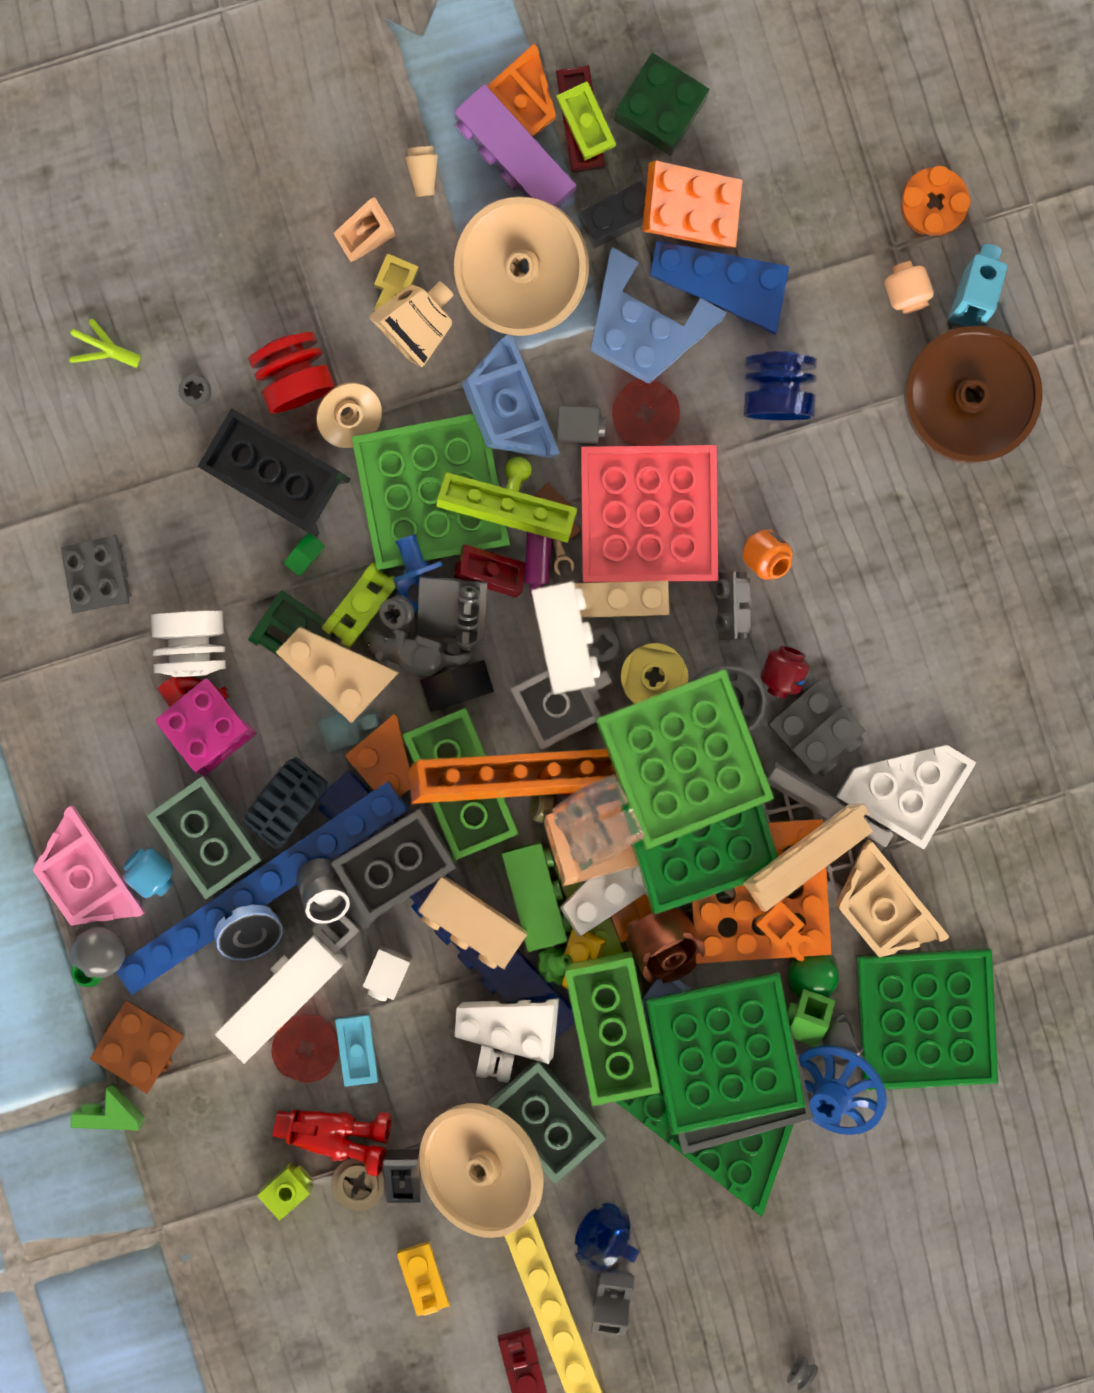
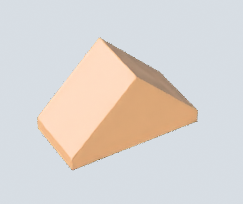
M375 197L368 200L333 233L350 262L359 259L396 236L393 226Z

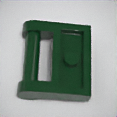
M281 590L250 635L248 641L256 646L262 645L281 658L276 652L283 643L267 633L271 625L289 637L299 627L305 628L328 640H331L334 634L331 633L329 635L321 629L327 621L326 619Z

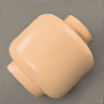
M911 261L892 267L893 274L888 276L884 282L891 306L895 310H902L903 314H909L929 306L928 300L933 297L934 290L927 269L920 265L913 266Z

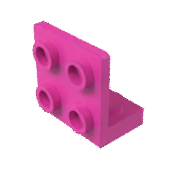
M203 679L155 720L156 724L193 771L203 776L208 775L257 734L248 722L240 719L209 679Z

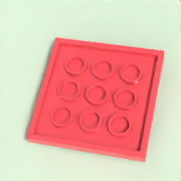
M717 445L581 447L583 583L718 581Z

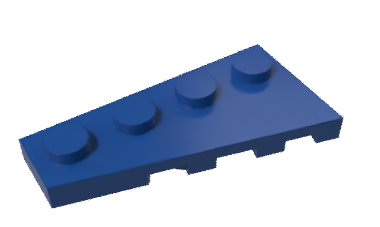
M656 241L650 277L686 294L702 298L716 307L722 308L737 315L738 318L752 322L776 335L789 266Z

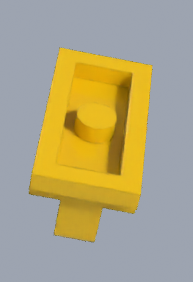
M430 1241L398 1250V1260L417 1316L438 1312L439 1309L450 1306Z

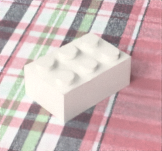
M568 582L532 590L553 694L594 686V678L600 677L596 656L589 658L586 645L593 643L589 622L582 623L579 610L586 608L582 588L575 589L574 582Z

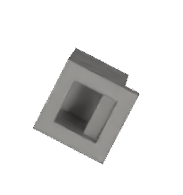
M345 913L344 916L336 921L317 923L311 930L336 954L361 929V926Z

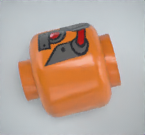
M762 530L752 534L746 540L742 558L744 563L758 577L764 580L780 578L789 571L792 565L793 551L790 545L776 532Z

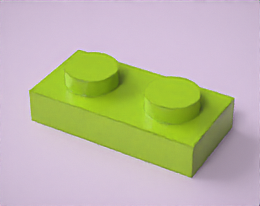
M588 81L556 96V100L584 161L616 147V142Z

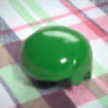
M832 955L805 956L803 961L794 958L788 969L787 978L790 990L798 998L803 989L829 998L839 981V970L835 958Z

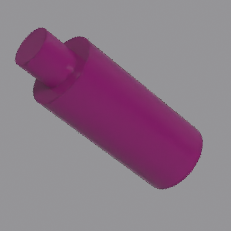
M527 532L525 584H530V596L533 597L532 590L543 588V585H549L551 538Z

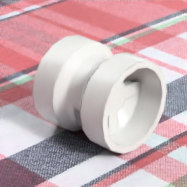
M482 1045L475 1077L487 1078L492 1076L496 1077L500 1082L509 1083L515 1054ZM500 1057L498 1069L494 1070L496 1059Z

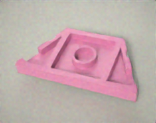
M74 805L68 807L56 831L51 835L44 853L39 857L33 868V872L66 920L72 926L96 921L102 922L118 918L138 917L146 913V910L129 885L124 881V878Z

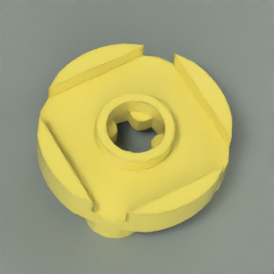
M650 643L636 648L625 659L621 668L620 680L625 695L635 704L688 683V670L683 658L673 648L664 644ZM653 667L659 668V674L664 675L663 682H657L655 687L649 686V680L645 679V673L651 672Z

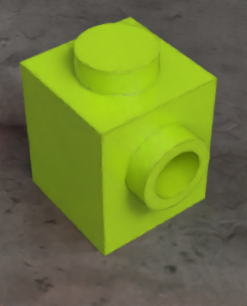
M290 1162L260 1189L257 1196L280 1221L310 1195L313 1189V1185L310 1183L312 1178L302 1166L296 1167Z

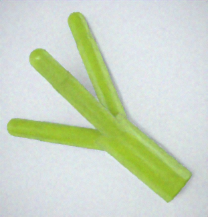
M89 319L88 323L103 342L78 330H70L72 336L103 351L69 357V362L76 363L111 357L132 367H138L142 356L115 345L94 319Z

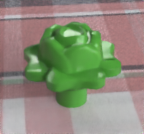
M546 947L544 951H540L538 954V971L544 977L545 982H554L557 985H562L565 976V964L572 963L569 955H564L562 947Z

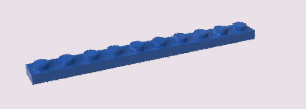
M387 781L125 958L121 967L116 972L130 994L133 995L215 940L214 930L218 922L223 917L226 920L232 916L231 911L247 905H267L297 884L296 875L302 865L317 858L335 859L405 812L408 807L391 782Z

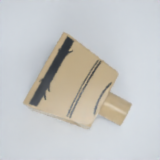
M440 281L428 293L423 288L410 285L369 316V319L409 362L423 367L452 326V320L441 308L454 295Z

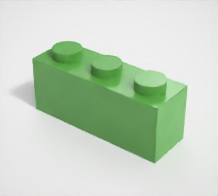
M538 841L502 851L522 928L527 930L525 943L528 952L567 942L566 933L571 932L572 929L565 915L560 913L557 900L563 899L559 880L552 881L549 868L555 866L550 847L543 848L542 842Z

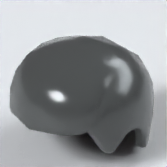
M89 928L80 934L70 948L71 964L74 967L80 968L86 977L106 978L117 972L124 962L126 955L125 945L121 938L108 928Z
M845 1014L831 1017L829 1028L823 1037V1045L845 1048L866 1060V1057L861 1055L863 1048L854 1042L853 1030ZM833 1055L836 1064L847 1066L848 1059Z

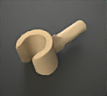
M552 539L556 555L553 567L556 573L560 575L558 563L561 560L569 561L571 572H573L574 563L566 555L562 542Z

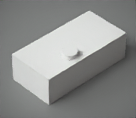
M314 934L290 959L284 955L272 966L270 970L274 975L215 1035L245 1064L342 967L348 957L341 950L334 954Z

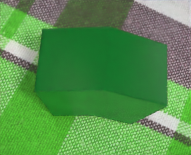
M308 533L287 557L284 564L300 577L307 572L313 562L320 556L325 545Z

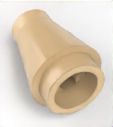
M434 146L407 148L408 157H405V161L414 187L415 197L435 195L438 154H435Z

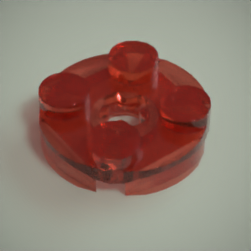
M641 379L630 382L618 393L612 408V421L616 431L626 443L635 446H658L673 434L680 418V407L675 394L656 380H653L650 384ZM647 404L650 410H655V415L650 417V422L644 423L642 418H637L636 412L641 411V405Z
M299 1014L291 1017L274 1036L271 1054L276 1068L287 1078L290 1077L302 1083H312L324 1078L330 1073L339 1057L337 1032L329 1022L317 1014ZM306 1039L308 1043L312 1042L315 1047L311 1050L312 1056L307 1057L305 1053L299 1054L297 1052V1048L301 1046L300 1040Z

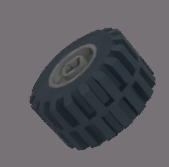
M297 757L288 760L252 803L244 816L243 825L274 849L283 846L325 794L328 781Z

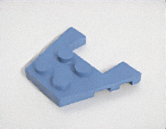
M612 247L608 255L590 351L650 384L677 361L684 352L699 342L706 333L720 324L727 312L700 298L684 326L680 325L623 292L639 262Z

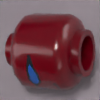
M780 646L779 649L769 652L760 675L761 681L768 686V693L779 698H786L787 694H798L802 690L810 669L809 663L804 659L806 655L803 652L788 646Z

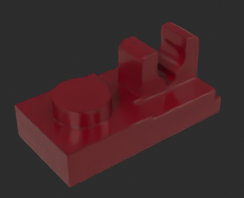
M464 544L461 547L460 560L455 564L454 578L488 582L487 589L517 598L522 594L525 563Z
M530 1327L498 1335V1343L511 1392L547 1393Z

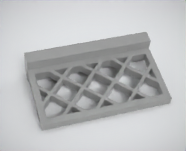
M776 761L768 772L766 779L769 787L772 786L784 794L786 805L767 809L766 804L763 803L767 822H770L769 814L788 810L790 820H794L792 809L802 806L813 810L815 819H818L817 813L827 818L823 820L825 822L848 805ZM788 796L798 802L790 804ZM865 815L863 817L873 832L862 840L866 841L869 838L881 852L892 839V831ZM851 848L848 850L850 861L832 866L829 864L826 867L830 880L827 878L828 889L840 895L843 887L835 883L832 871L849 867L853 868L856 860L853 859Z

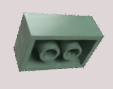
M209 774L202 776L146 815L204 899H207L266 858Z
M531 1061L509 1083L504 1085L488 1100L487 1106L505 1113L526 1132L539 1155L542 1170L554 1184L560 1181L606 1140V1133L601 1125L543 1062Z

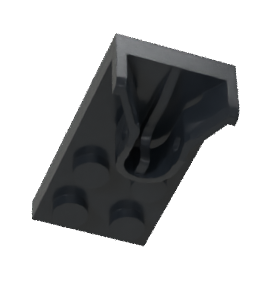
M232 408L197 466L315 537L319 535L316 522L337 486L349 483L351 480L342 472Z

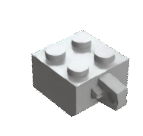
M548 670L510 689L541 750L595 723V719L601 717L594 701L601 698L597 690L612 683L607 670L600 673V677L594 678V686L553 694Z

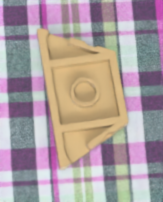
M868 838L864 842L835 904L878 957L895 954L900 949L910 950L918 948L920 944L934 940L939 942L947 940L949 938L948 934L880 850Z

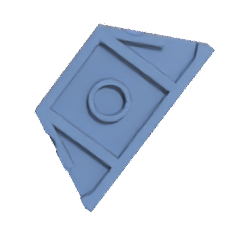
M506 334L461 384L487 447L552 458L560 454L515 339L513 335Z

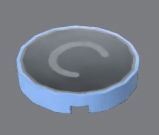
M265 905L239 907L231 911L232 916L226 920L223 917L214 930L215 943L220 953L229 959L244 961L258 958L271 951L279 943L283 934L279 916Z

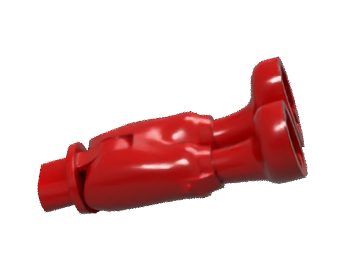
M293 1109L292 1112L278 1110L272 1136L286 1139V1144H292L310 1152L328 1156L332 1161H343L348 1157L357 1159L365 1164L367 1174L379 1176L383 1167L386 1148L353 1143L347 1140L346 1137H363L387 1144L391 1132L392 1115L391 1113L380 1112L374 1121L359 1122L346 1111L331 1113Z

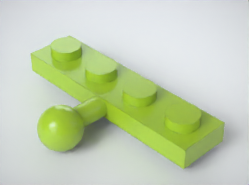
M519 456L511 458L505 465V474L508 478L506 488L446 472L436 507L566 543L569 541L578 509L520 493L521 483L529 479L532 468L527 459Z

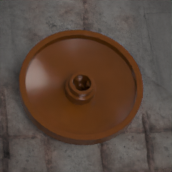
M965 326L952 329L936 337L917 355L910 367L905 382V409L914 432L933 452L956 462L983 463L1011 452L1031 433L1041 410L1042 382L1033 358L1013 337L990 327ZM967 391L974 394L975 400L971 403L965 399L967 397L965 392Z

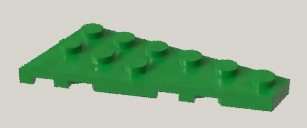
M656 1070L660 1093L616 1101V1103L683 1155L677 1134L672 1135L670 1131L659 1071ZM794 1124L687 1153L683 1156L740 1199L759 1216L763 1217Z

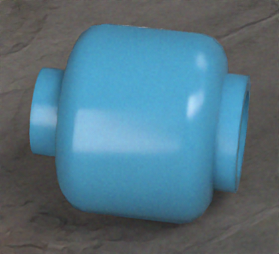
M142 848L137 849L122 867L125 870L123 875L124 881L143 898H149L154 894L161 897L173 884V881L170 879L174 870L172 864L154 848L146 850Z

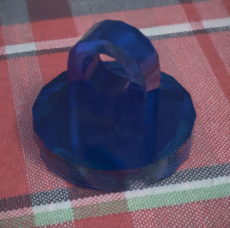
M611 1203L601 1204L603 1207L599 1210L594 1208L587 1213L575 1235L574 1244L578 1245V1253L575 1252L576 1259L582 1266L597 1272L609 1268L620 1256L634 1263L640 1253V1250L628 1244L631 1229L628 1214L622 1208Z

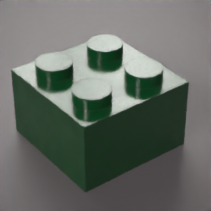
M651 53L616 108L614 121L671 156L707 100L710 89L656 54Z

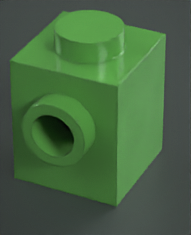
M803 989L796 1003L790 1002L787 1007L793 1039L813 1047L818 1046L829 1028L835 1000Z

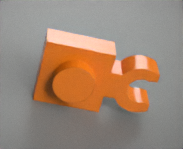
M782 901L766 911L755 922L780 949L788 942L791 953L799 961L805 959L798 952V946L802 942L809 943L814 949L817 947L816 941L810 935L798 932L805 924Z

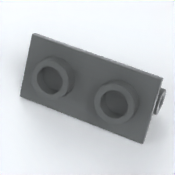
M732 571L718 573V581L715 583V595L718 598V615L715 624L719 632V640L748 639V633H752L751 609H739V603L750 602V578H747V572Z

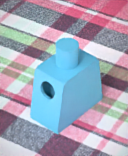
M983 244L980 254L974 255L965 268L947 320L948 322L963 327L984 326L994 314L1007 271V265L999 261L1002 250L998 246Z

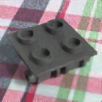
M117 535L61 547L72 614L113 605L129 604V597L132 594L129 593L127 580H124V577H128V573H123L122 568L126 567V563H121L123 561L121 549L123 543H119Z
M420 576L417 635L456 638L459 648L465 651L471 650L476 641H484L488 582Z

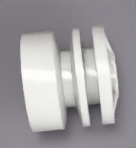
M194 611L150 615L152 637L168 640V647L154 650L153 656H169V663L154 664V673H163L173 677L208 675L217 670L226 669V660L210 661V653L225 652V647L209 644V637L224 633L223 611Z

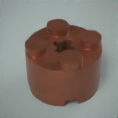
M676 907L657 914L651 913L642 919H635L626 928L628 932L627 947L629 951H632V956L645 980L650 983H654L653 979H661L663 983H670L684 977L697 966L695 962L696 954L700 952L702 958L705 954V945L685 911Z

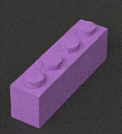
M485 84L454 111L455 120L457 121L454 125L455 128L467 141L472 138L480 146L477 152L487 164L491 166L495 163L503 172L500 177L511 190L514 191L518 188L525 197L540 199L558 208L576 192V184Z

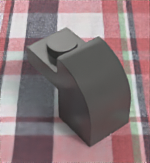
M620 1269L598 1270L591 1333L625 1336L628 1327L630 1298L634 1288V1275L632 1273H626Z

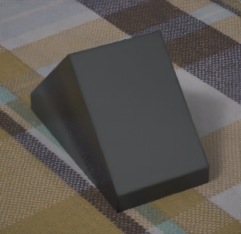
M484 660L420 680L430 712L494 692Z
M420 1149L386 1150L383 1169L387 1203H418L421 1201Z

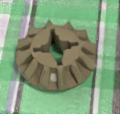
M354 1158L344 1160L334 1171L331 1181L335 1199L340 1205L352 1211H364L372 1208L380 1201L384 1194L385 1179L382 1170L379 1176H372L366 1172L364 1183L368 1185V1188L361 1187L353 1196L351 1194L354 1183L349 1181V1178L357 1179L359 1174L361 1175L363 1171L366 1172L365 1164Z

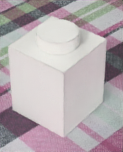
M381 945L363 984V987L369 989L367 994L381 1001H386L387 998L394 1000L412 958Z

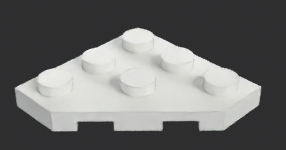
M943 745L855 767L851 770L836 797L847 804L864 803L869 811L866 814L867 816L920 848L925 849L976 762L950 746Z

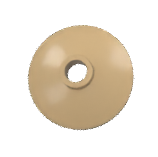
M354 382L343 383L329 390L321 399L316 412V424L320 434L330 444L341 448H352L353 436L376 432L382 419V407L377 395L369 387ZM350 407L347 415H341L343 409Z

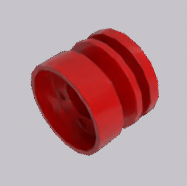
M303 332L278 338L249 356L248 361L251 367L261 368L254 374L256 380L265 381L273 379L274 381L262 391L271 414L286 412L323 397L336 386L327 365L311 367V363L323 355L320 348H311L317 343L313 332Z

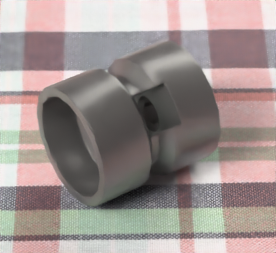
M326 858L308 861L300 867L296 875V882L307 917L317 923H330L340 919L345 915L350 904L344 884L331 864L333 861Z

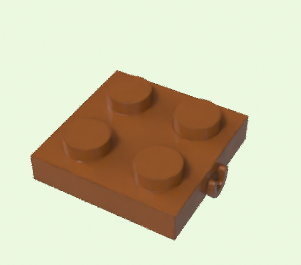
M126 1000L113 1022L109 1021L108 1026L102 1032L105 1035L89 1059L148 1094L161 1072H166L173 1061L170 1058L185 1035L131 1001Z

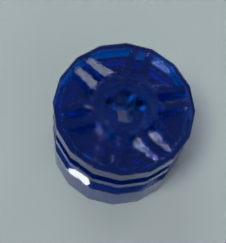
M770 351L745 358V367L758 370L759 372L745 374L744 381L760 386L759 390L745 392L744 417L773 421L808 420L815 417L816 395L800 390V386L816 382V375L801 372L815 369L817 367L816 358L789 351Z

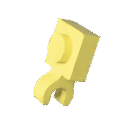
M387 253L374 283L375 288L382 290L374 311L406 287L413 285L419 267Z

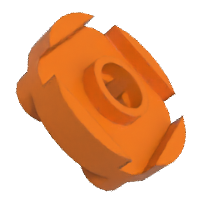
M944 166L923 169L913 175L903 189L901 214L906 224L916 233L930 236L947 235L954 231L966 217L971 204L968 189L964 181L956 173ZM927 195H940L943 199L941 201L943 208L941 210H938L936 207L928 208L927 203L930 199Z

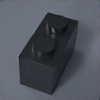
M642 181L632 184L580 210L579 219L594 249L643 225L646 189Z

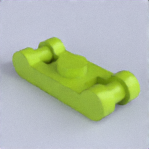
M373 561L321 629L329 635L333 633L342 639L341 644L350 649L379 612L381 604L388 600L395 591L396 586L393 581L395 577L393 575L388 577L382 571L377 570L376 563ZM371 582L382 588L378 595L367 588ZM344 617L354 623L351 629L341 623Z

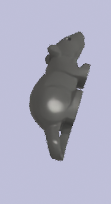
M398 628L393 629L392 633L395 635L393 638H386L374 630H365L361 634L367 648L376 656V661L386 662L389 660L397 663L417 677H430L447 666L465 664L469 662L471 656L469 651L461 650L460 648L423 636H416L415 640L409 639L410 632ZM445 652H449V653L454 654V655H456V656H451V655L445 654Z

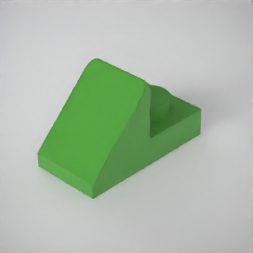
M111 1083L106 1088L105 1109H102V1105L98 1103L82 1104L81 1108H77L71 1114L70 1128L138 1131L144 1125L145 1117L114 1083Z

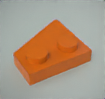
M533 44L490 82L487 87L530 135L535 138L556 119V113L548 90L538 47Z

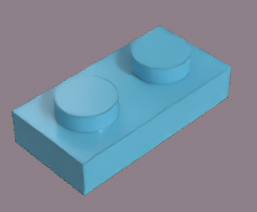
M370 1013L336 1018L344 1087L378 1082L379 1077Z

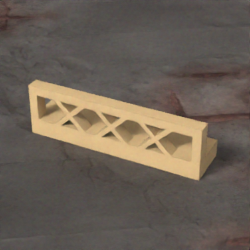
M864 803L848 804L743 882L762 911H768L873 832L863 817L869 813Z

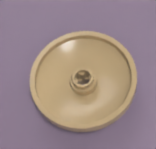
M510 197L484 207L468 222L455 250L454 276L458 292L464 304L481 323L503 334L516 336L533 335L556 327L575 310L586 289L589 276V257L581 232L572 219L561 209L549 202L536 198ZM525 260L528 261V273L523 272L521 268L522 262Z
M466 1103L448 1109L435 1118L428 1126L423 1135L419 1151L421 1177L432 1202L451 1223L470 1234L486 1238H496L515 1232L532 1218L542 1198L543 1171L536 1148L520 1125L505 1113L491 1106Z

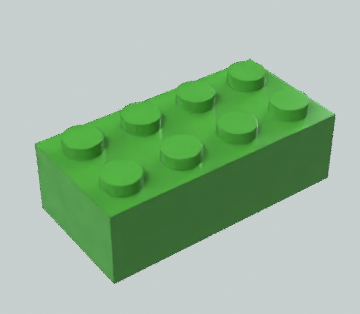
M467 707L402 734L414 763L417 760L487 756ZM505 797L431 802L455 861L519 834Z
M632 951L565 964V975L592 1106L660 1093Z

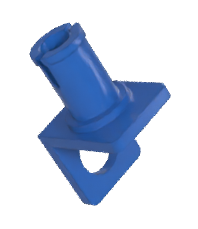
M416 534L395 541L406 570L403 571V575L393 578L398 594L408 599L407 592L411 584L419 586L420 576H425V572L443 566L441 561L429 565V562L425 563ZM411 601L414 612L418 611V603Z

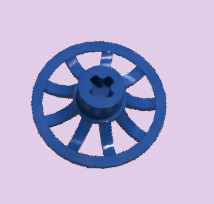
M832 1045L810 1048L798 1057L800 1066L806 1068L811 1073L815 1082L814 1084L811 1081L804 1080L806 1089L813 1093V1097L810 1100V1109L814 1118L810 1120L828 1131L845 1135L867 1132L879 1123L887 1106L885 1086L879 1074L864 1058L850 1050ZM819 1055L823 1056L825 1061L824 1078L817 1065L809 1059ZM833 1055L849 1060L838 1080L835 1079ZM858 1065L869 1078L848 1087L846 1083ZM875 1088L878 1098L876 1102L870 1098L853 1096L865 1089ZM855 1107H867L872 1109L875 1114L866 1122L862 1114ZM842 1115L852 1117L857 1126H840Z

